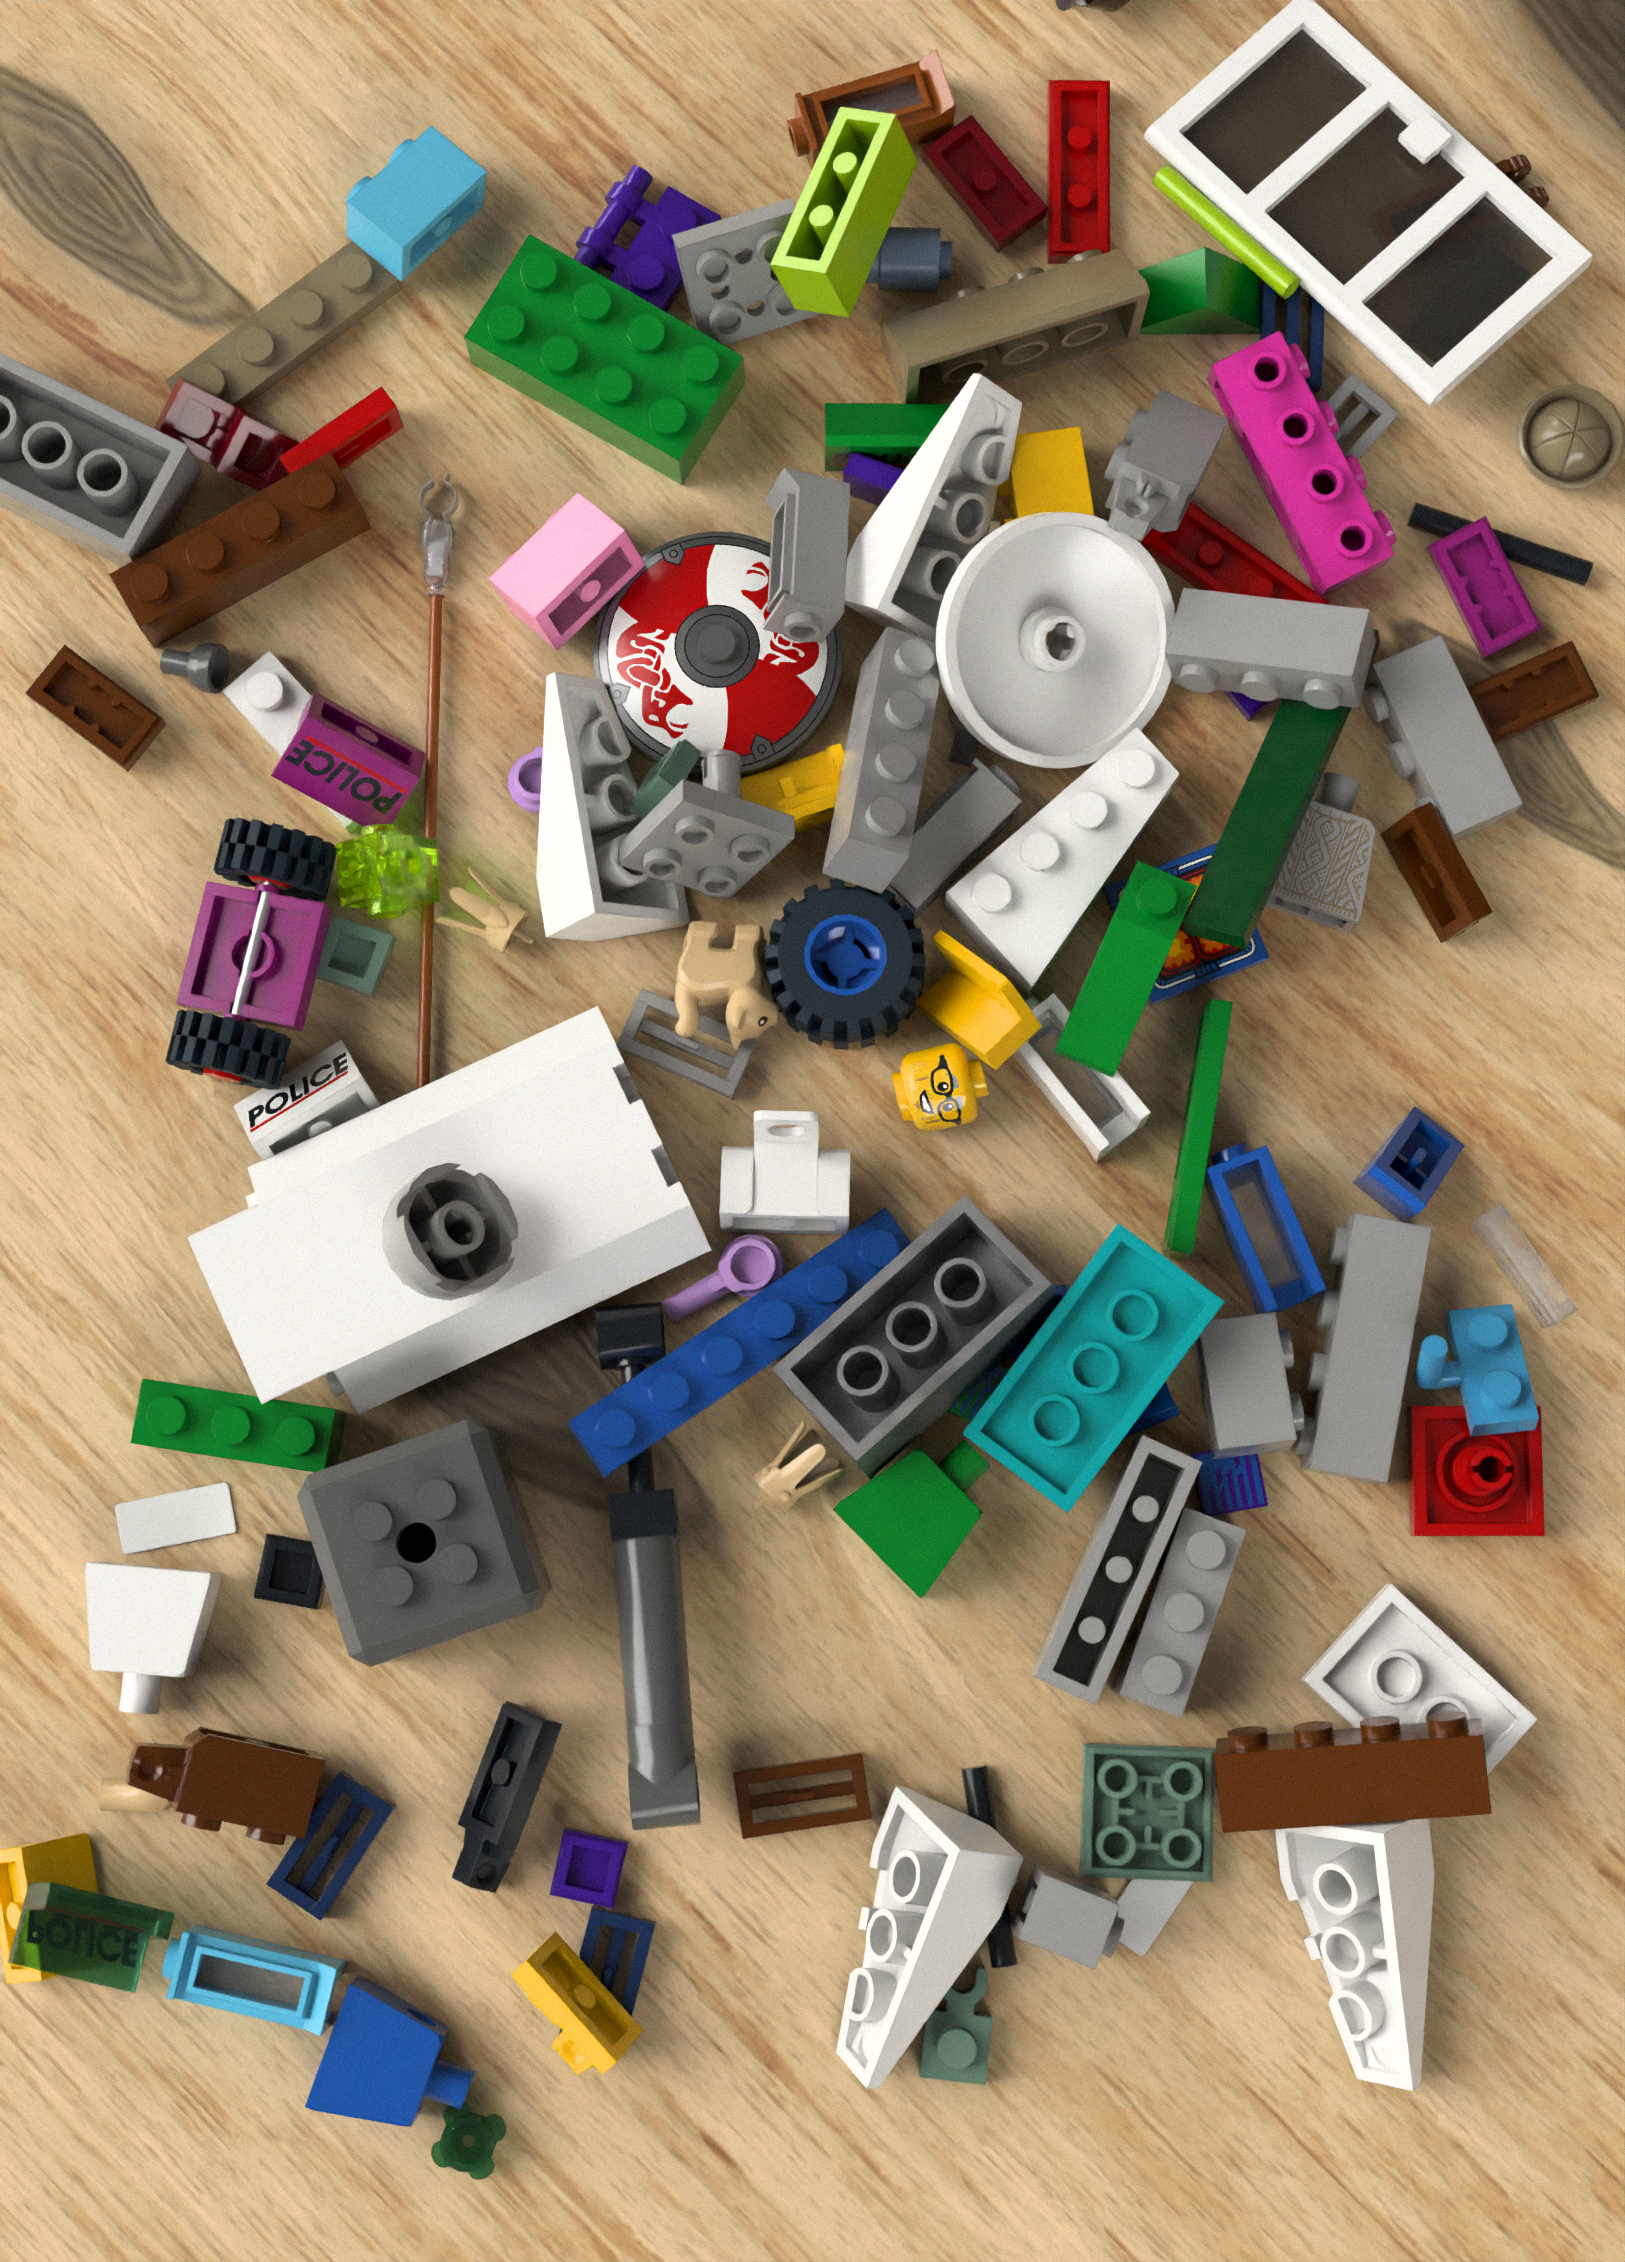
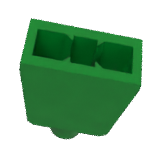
M964 1439L938 1465L918 1447L842 1500L833 1511L918 1598H922L983 1512L965 1492L991 1466Z

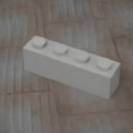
M887 626L861 665L822 874L882 893L909 858L940 684L936 660V642Z
M1354 1213L1346 1218L1344 1227H1334L1328 1250V1264L1337 1265L1333 1290L1326 1289L1322 1292L1316 1319L1317 1327L1326 1328L1321 1353L1312 1352L1305 1379V1389L1314 1391L1310 1417L1304 1416V1430L1296 1432L1297 1440L1294 1443V1453L1303 1455L1301 1470L1371 1484H1384L1388 1482L1429 1249L1431 1227L1360 1213Z
M1144 1435L1134 1438L1030 1675L1096 1705L1203 1462Z

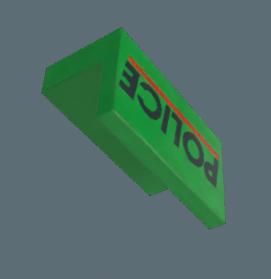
M825 403V471H844L851 453L855 454V452L905 470L948 410L949 404Z

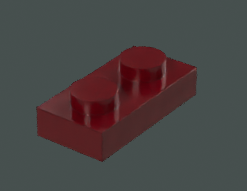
M972 114L923 150L922 161L997 253L1046 217L1048 207Z

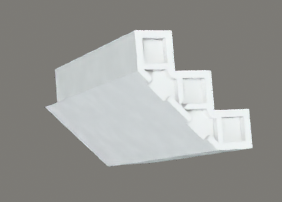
M598 1006L248 1167L255 1191L246 1196L249 1208L187 1236L261 1404L325 1375L335 1396L346 1392L359 1415L711 1251L695 1212ZM445 1163L460 1164L461 1166L456 1169L466 1171L472 1176L481 1172L491 1178L509 1199L518 1223V1238L511 1241L512 1252L509 1260L515 1257L511 1269L496 1284L484 1291L451 1301L426 1297L404 1285L390 1268L382 1245L383 1218L391 1199L416 1175L427 1168Z

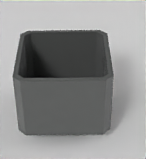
M464 1420L309 1474L297 1495L348 1655L369 1667L396 1660L541 1609L552 1588L500 1434L471 1421ZM414 1523L426 1524L433 1530L436 1536V1549L433 1555L421 1563L408 1560L402 1554L399 1544L402 1532Z

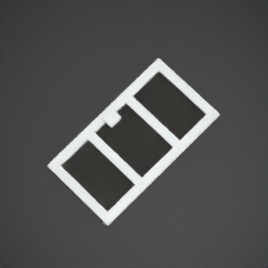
M1293 0L1159 117L1144 134V139L1206 198L1301 279L1300 286L1429 407H1433L1583 273L1589 267L1593 256L1314 0Z

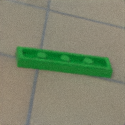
M1211 998L1209 1002H1206L1201 1011L1162 1249L1166 1257L1187 1260L1193 1252L1233 1002Z

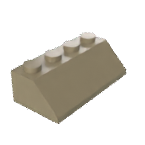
M1092 249L1075 255L1068 260L1065 266L1045 272L1039 267L1029 268L1013 275L1008 280V283L987 290L979 285L964 288L953 294L948 302L926 308L924 304H913L903 307L893 313L891 319L883 321L882 346L901 403L931 404L957 396L973 373L981 374L996 384L1138 340L1150 291L1146 280L1121 249L1103 254L1101 250Z

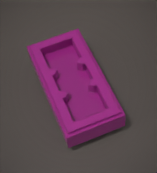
M1486 516L1426 547L1482 658L1542 628Z

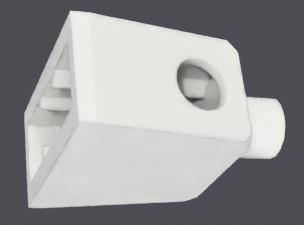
M86 1562L85 1578L90 1664L92 1670L123 1672L119 1711L158 1714L162 1676L188 1677L194 1675L220 1588L222 1573L105 1562Z

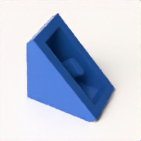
M1414 1106L1353 1181V1184L1401 1222H1405L1419 1214L1428 1204L1465 1145Z

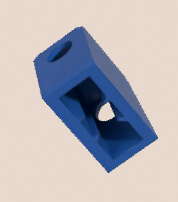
M357 1976L348 1986L305 2107L319 2112L412 2127L420 2114L426 2097L462 2110L475 2071L440 2058L450 2030L446 2024L369 1979Z

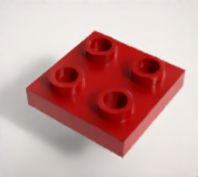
M1464 1406L1407 1407L1410 1536H1545L1541 1406H1536L1539 1420L1535 1430L1473 1437L1470 1436Z

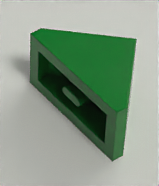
M1202 247L1138 270L1146 280L1150 291L1139 334H1259V277L1243 263L1207 247Z

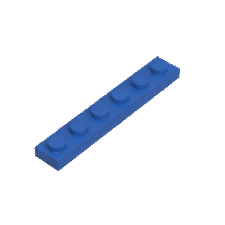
M883 1208L571 1419L567 1425L602 1476L606 1478L792 1351L909 1246L911 1242L887 1208Z

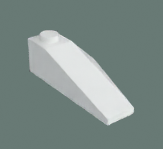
M972 374L856 538L847 558L846 606L880 625L890 626L936 642L939 610L952 576L967 554L984 537L1000 527V521L993 520L998 487L1009 478L1022 408L1021 401L983 375Z
M553 672L546 677L536 871L546 937L596 942L682 927L690 923L683 885L668 880L654 879L645 873L619 865V843L643 820L629 809L631 807L630 802L638 790L626 760L632 749L603 680Z
M896 1786L872 1848L869 1867L880 1869L873 1908L862 1907L858 1928L867 1931L862 1968H856L850 1973L836 2050L839 2057L867 2089H878L998 1922L1010 1892L1017 1881L1018 1872L1024 1859L990 1825L909 1788Z
M1429 1819L1275 1829L1281 1882L1289 1902L1298 1900L1311 1934L1304 1939L1311 1960L1320 1958L1333 1991L1328 2004L1357 2079L1414 2091L1420 2087L1435 1876Z

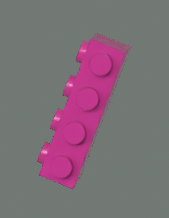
M1279 330L1213 364L1208 374L1207 382L1225 417L1229 419L1228 423L1314 591L1325 597L1386 566L1394 556L1391 545L1396 543V538L1385 514L1380 509L1373 512L1362 490L1367 488V480L1359 462L1352 454L1344 456L1334 437V434L1339 432V427L1332 409L1325 399L1315 400L1305 380L1310 377V369L1301 349L1296 343L1288 346Z

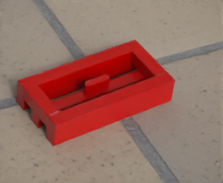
M381 386L284 453L279 459L287 475L331 452L339 468L343 470L404 426L396 405Z

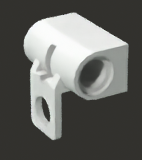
M772 1110L754 1112V1147L722 1146L719 1209L721 1232L845 1235L848 1233L850 1150L818 1149L819 1114L816 1112ZM787 1124V1125H796V1126H798V1127L785 1128V1127H777V1126H774V1125Z

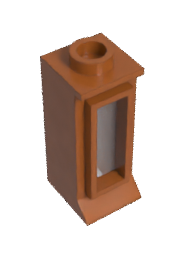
M935 49L915 63L802 96L801 92L796 93L795 118L787 120L788 132L795 155L797 157L806 155L812 171L840 107L896 114L910 146L913 147L939 139L953 128L955 102L938 51Z

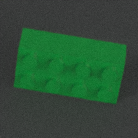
M531 234L528 235L464 336L472 365L680 485H683L745 385L744 357Z

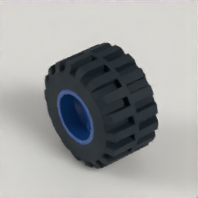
M830 879V888L819 891L817 884H814L804 889L805 898L797 902L792 897L783 907L784 916L780 921L774 920L769 931L770 943L766 945L765 950L769 988L771 989L773 1001L779 1006V1013L783 1012L786 1016L787 1024L796 1032L800 1029L806 1032L809 1041L820 1046L823 1040L834 1042V1049L848 1050V1043L860 1042L862 1048L875 1045V1037L884 1033L889 1038L897 1032L899 1022L903 1018L909 1020L915 1011L917 998L921 997L924 986L926 960L924 938L921 928H916L914 925V914L906 904L900 908L895 903L896 895L885 888L879 894L858 885L856 887L844 886V881L840 879Z

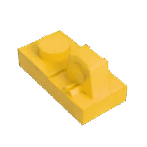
M556 1931L541 1943L511 1974L513 1979L525 1991L528 1999L536 2007L540 2008L554 2025L558 2024L563 2030L553 2042L552 2048L559 2053L576 2075L593 2066L603 2075L618 2062L644 2032Z

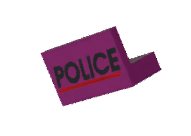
M314 691L302 711L296 733L274 767L271 776L384 837L420 779L425 753Z

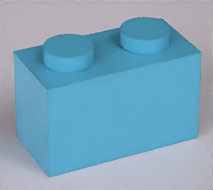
M431 125L414 141L412 139L403 141L391 155L388 165L373 178L369 176L362 178L352 188L346 199V236L402 282L484 207L487 171Z

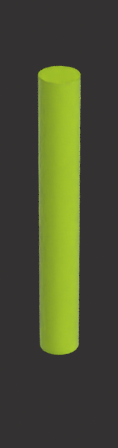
M1165 165L1157 172L1152 184L1283 299L1290 297L1296 291L1301 279L1170 165Z

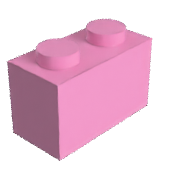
M577 493L560 510L552 514L547 523L516 553L510 555L489 580L511 613L558 651L646 564L626 531L581 494Z

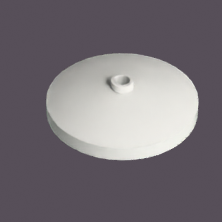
M1042 512L1010 521L984 537L967 554L952 576L945 591L936 628V660L944 692L950 706L966 729L980 743L1007 759L1022 764L1057 769L1078 767L1098 761L1136 727L1142 730L1161 704L1168 689L1172 674L1165 651L1176 615L1170 589L1163 573L1150 553L1136 539L1130 537L1128 533L1116 531L1107 526V520L1083 513ZM1047 633H1048L1049 640H1048V643H1047V645H1046V636H1047Z

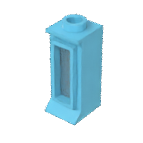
M195 1924L183 1931L181 1939L173 1938L171 1940L163 1964L162 1977L171 1979L166 1997L168 1999H180L289 2025L321 2036L332 2025L334 2012L329 2011L336 1980L344 1974L347 1960Z

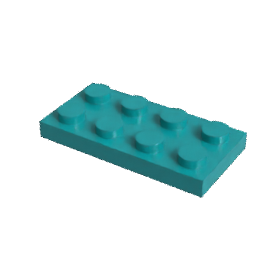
M1118 1223L962 1434L1068 1513L1225 1301Z

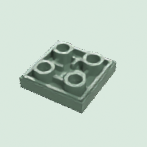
M1083 1743L1079 1875L1081 1877L1212 1882L1215 1748Z

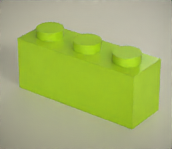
M847 107L839 108L770 263L795 309L850 318L918 162L896 114Z

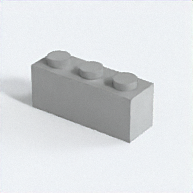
M1183 587L1165 655L1174 684L1182 685L1184 688L1196 693H1211L1214 690L1243 693L1247 697L1258 701H1272L1276 698L1305 701L1309 705L1320 709H1334L1338 706L1359 708L1376 641L1369 609Z
M1442 636L1434 637L1371 666L1367 674L1361 699L1370 719L1374 723L1382 722L1391 741V744L1387 746L1391 764L1401 779H1409L1419 799L1414 802L1415 809L1431 802L1454 843L1509 819L1523 803Z

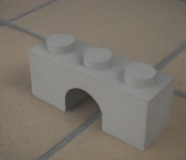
M1182 1508L1156 1567V1580L1147 1608L1138 1628L1132 1632L1112 1692L1182 1718L1246 1533L1245 1529L1194 1510Z

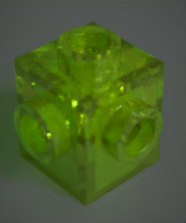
M375 824L363 827L361 829L362 836L336 844L340 906L367 909L368 918L385 920L400 918L406 915L405 911L440 902L436 839L400 834V827L393 824Z

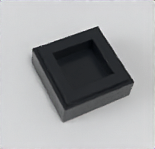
M266 1534L254 1598L316 1610L321 1609L325 1582L312 1542L275 1534Z

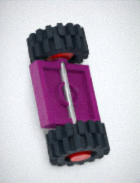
M230 818L225 821L213 870L217 875H222V878L229 881H238L239 885L245 887H255V890L206 882L176 1004L189 1010H179L177 1012L165 1060L166 1063L174 1065L179 1069L190 1070L191 1073L206 1075L213 1079L228 1081L234 1084H245L254 1088H265L268 1090L279 1089L291 1038H288L285 1034L276 1033L275 1030L257 1027V1024L251 1022L303 1032L333 910L325 903L317 901L325 900L327 897L338 848L334 844L325 842L323 838L315 835H305L304 831L298 829L289 830L283 828V825L275 823L268 825L260 820L252 819L250 822L244 818H235V820Z

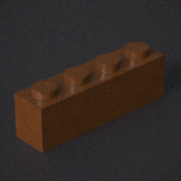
M329 452L110 573L109 576L138 627L151 645L156 648L371 529L359 500L333 455Z
M1437 1712L1427 1716V1723L1400 1725V1719L1397 1717L1378 1716L1360 1721V1728L1337 1730L1333 1729L1331 1722L1313 1721L1295 1725L1293 1727L1294 1733L1267 1735V1729L1264 1727L1247 1726L1228 1731V1738H1218L1216 1742L1214 1761L1223 1833L1492 1814L1481 1719L1468 1720L1465 1712Z

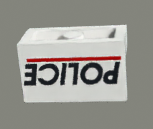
M340 1040L284 1074L278 1090L261 1088L235 1104L234 1109L252 1146L264 1161L284 1150L378 1108L382 1104L361 1074L348 1048Z

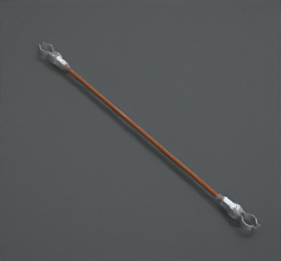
M430 473L428 474L431 481L422 487L419 494L420 505L429 517L428 520L423 522L420 529L419 546L424 555V580L427 585V597L430 598L417 1089L430 1082L442 599L446 597V587L450 581L451 557L456 551V533L451 521L447 519L456 512L459 503L455 489L449 483L451 479L449 473L445 475L444 482L447 488L454 492L455 497L452 506L443 513L444 520H434L431 512L427 511L423 506L426 493L435 486Z

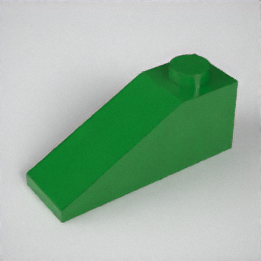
M1137 860L1060 1035L1054 1053L1113 1078L1197 888L1196 885Z

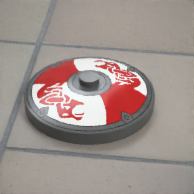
M704 532L674 539L641 557L646 565L602 607L593 641L595 678L603 680L629 744L651 762L656 764L679 740L682 742L686 739L702 752L689 773V778L703 780L701 761L703 758L707 759V754L711 751L720 749L733 751L742 758L741 778H745L774 768L797 754L810 742L827 719L834 705L842 675L843 646L839 622L836 623L823 643L813 641L796 642L783 634L763 630V624L771 614V612H767L771 543L753 536L733 532Z

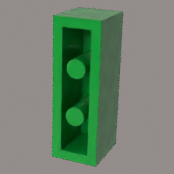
M142 1378L130 1443L317 1472L338 1464L346 1412L333 1408L276 1399L261 1404L257 1396Z

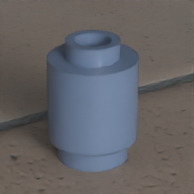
M889 227L865 283L879 284V290L938 292L939 279H951L952 241H940V228Z

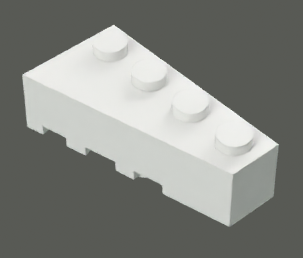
M1138 727L1132 730L946 892L943 907L1026 999L1029 998L1080 921L1101 894L1104 886L1107 885L1125 856H1127L1168 797L1180 774Z

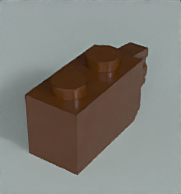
M200 1727L185 1736L183 1745L135 1742L127 1767L125 1782L132 1787L167 1799L175 1812L183 1813L181 1823L208 1831H220L222 1821L247 1826L245 1836L270 1844L284 1845L286 1835L305 1839L325 1760L315 1751Z

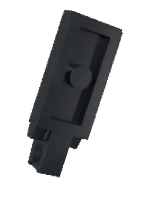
M506 1701L505 1704L503 1703L458 1825L465 1828L464 1845L452 1875L453 1879L471 1888L496 1893L510 1865L509 1861L515 1854L514 1849L516 1850L525 1823L529 1818L531 1807L561 1730V1723L525 1706Z

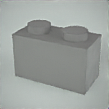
M1276 1312L1211 1320L1195 1341L1194 1349L1213 1459L1289 1451L1297 1440L1296 1432L1304 1430V1412L1299 1393H1289L1285 1368H1293L1294 1365L1293 1347L1288 1329H1278Z
M1034 1862L1011 1924L1019 1939L1095 1970L1101 1954L1109 1958L1114 1954L1125 1920L1118 1917L1117 1911L1120 1905L1108 1891Z

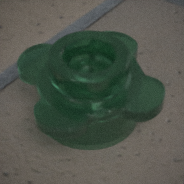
M464 2103L462 2110L448 2106L443 2113L446 2125L441 2139L435 2142L431 2149L433 2161L441 2168L450 2166L454 2170L468 2172L471 2178L476 2180L488 2177L495 2167L492 2155L496 2143L504 2138L507 2131L505 2121L498 2114L483 2116L471 2112L466 2103ZM469 2134L475 2138L473 2146L467 2147L463 2144V2137Z

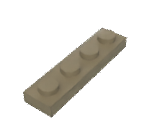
M351 241L165 380L172 392L179 376L233 404L245 408L401 290L399 280Z

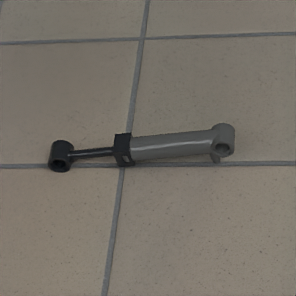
M661 1302L596 1307V1332L601 1370L614 1369L621 1371L622 1385L666 1356ZM651 1446L627 1463L629 1492L608 1494L611 1541L614 1545L629 1757L628 1784L633 1830L700 1825L701 1823L679 1550L680 1533L677 1497L674 1488L655 1490Z

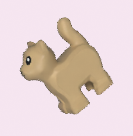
M690 922L688 933H685L683 954L676 973L675 1006L679 1020L675 1026V1031L682 1038L690 1037L700 1024L698 1006L727 1004L725 1018L730 1033V1040L733 1048L739 1049L745 1039L758 1038L768 1027L776 1025L779 1019L778 1004L772 1001L763 991L764 973L761 960L765 958L767 939H764L763 927L738 924L735 928L732 948L721 949L715 948V943L712 942L718 936L719 924L717 922Z

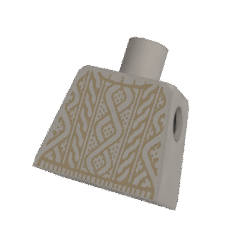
M1327 772L1323 774L1316 797L1309 804L1267 900V906L1349 934L1358 924L1362 914L1375 834V824L1372 821L1350 814L1360 786L1358 782L1337 773Z

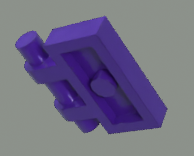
M633 165L623 182L617 181L611 187L605 197L608 205L594 227H586L576 242L579 250L573 259L593 271L596 270L598 265L605 267L613 272L609 280L667 312L684 286L672 235L719 221L721 216L670 186L667 187L655 206L643 198L644 193L653 181V177L645 169ZM627 220H630L642 228L626 251L617 246L614 240Z

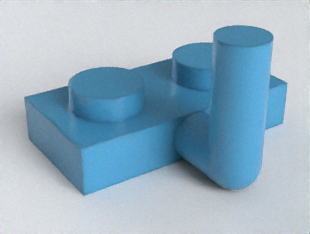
M1512 1304L1448 1310L1445 1325L1454 1361L1445 1362L1448 1344L1444 1338L1438 1335L1426 1337L1422 1342L1414 1373L1416 1384L1420 1388L1427 1390L1459 1386L1471 1437L1535 1430L1539 1416Z

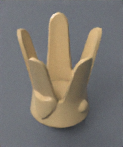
M469 865L468 871L475 880L468 879L466 881V890L461 887L451 888L449 895L456 904L472 915L451 910L445 916L436 918L435 921L484 938L488 941L490 948L498 949L503 954L509 949L516 937L528 944H532L533 939L521 932L529 911L523 909L521 904L517 902L510 903L506 901Z
M804 1420L774 1461L752 1475L765 1492L752 1504L753 1508H758L770 1498L780 1511L785 1514L802 1495L847 1473L844 1469H838L841 1462L836 1458H830L818 1464L824 1458L826 1450L821 1444L813 1445L816 1441V1433L813 1429L803 1433L806 1427Z

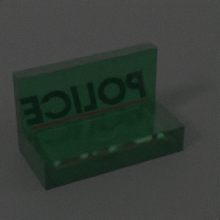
M53 1882L29 1883L7 1963L135 1993L148 1941L168 1940L175 1913Z

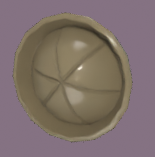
M1578 384L1557 385L1537 394L1523 410L1517 429L1519 451L1530 473L1542 483L1559 489L1586 488L1606 479L1620 463L1625 448L1624 422L1615 405L1597 390Z

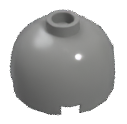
M445 1163L427 1168L411 1179L391 1199L382 1225L384 1253L390 1268L402 1283L426 1297L449 1301L482 1292L496 1284L512 1267L515 1257L509 1260L512 1252L511 1241L518 1238V1223L511 1204L496 1183L481 1172L472 1176L466 1171L458 1170L456 1168L461 1165L454 1163Z

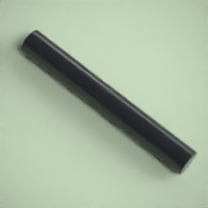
M1415 502L1407 526L1444 538L1473 523V521ZM1492 528L1509 561L1585 586L1590 576L1593 562Z
M987 1765L961 1769L968 1816L990 1825L997 1831ZM1008 1900L1000 1919L987 1936L992 1968L1008 1967L1017 1964Z

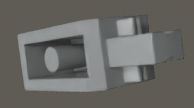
M1160 389L1149 412L1138 407L1123 439V443L1130 445V447L1122 443L1118 444L1104 475L1105 479L1114 482L1104 506L1111 510L1107 526L1116 531H1124L1130 537L1140 541L1146 537L1152 528L1161 533L1176 531L1210 465L1229 419Z

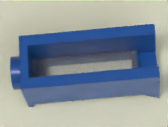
M1241 1143L1211 1156L1213 1166L1206 1169L1204 1185L1250 1293L1256 1314L1279 1313L1317 1298L1327 1288L1267 1146L1249 1152L1247 1144Z

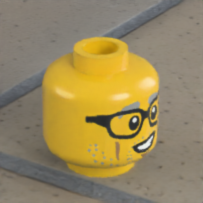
M947 1043L910 1052L902 1059L901 1071L892 1073L903 1122L913 1120L918 1130L924 1133L974 1121L979 1111L977 1098L989 1095L980 1058L968 1061L964 1049L957 1043Z

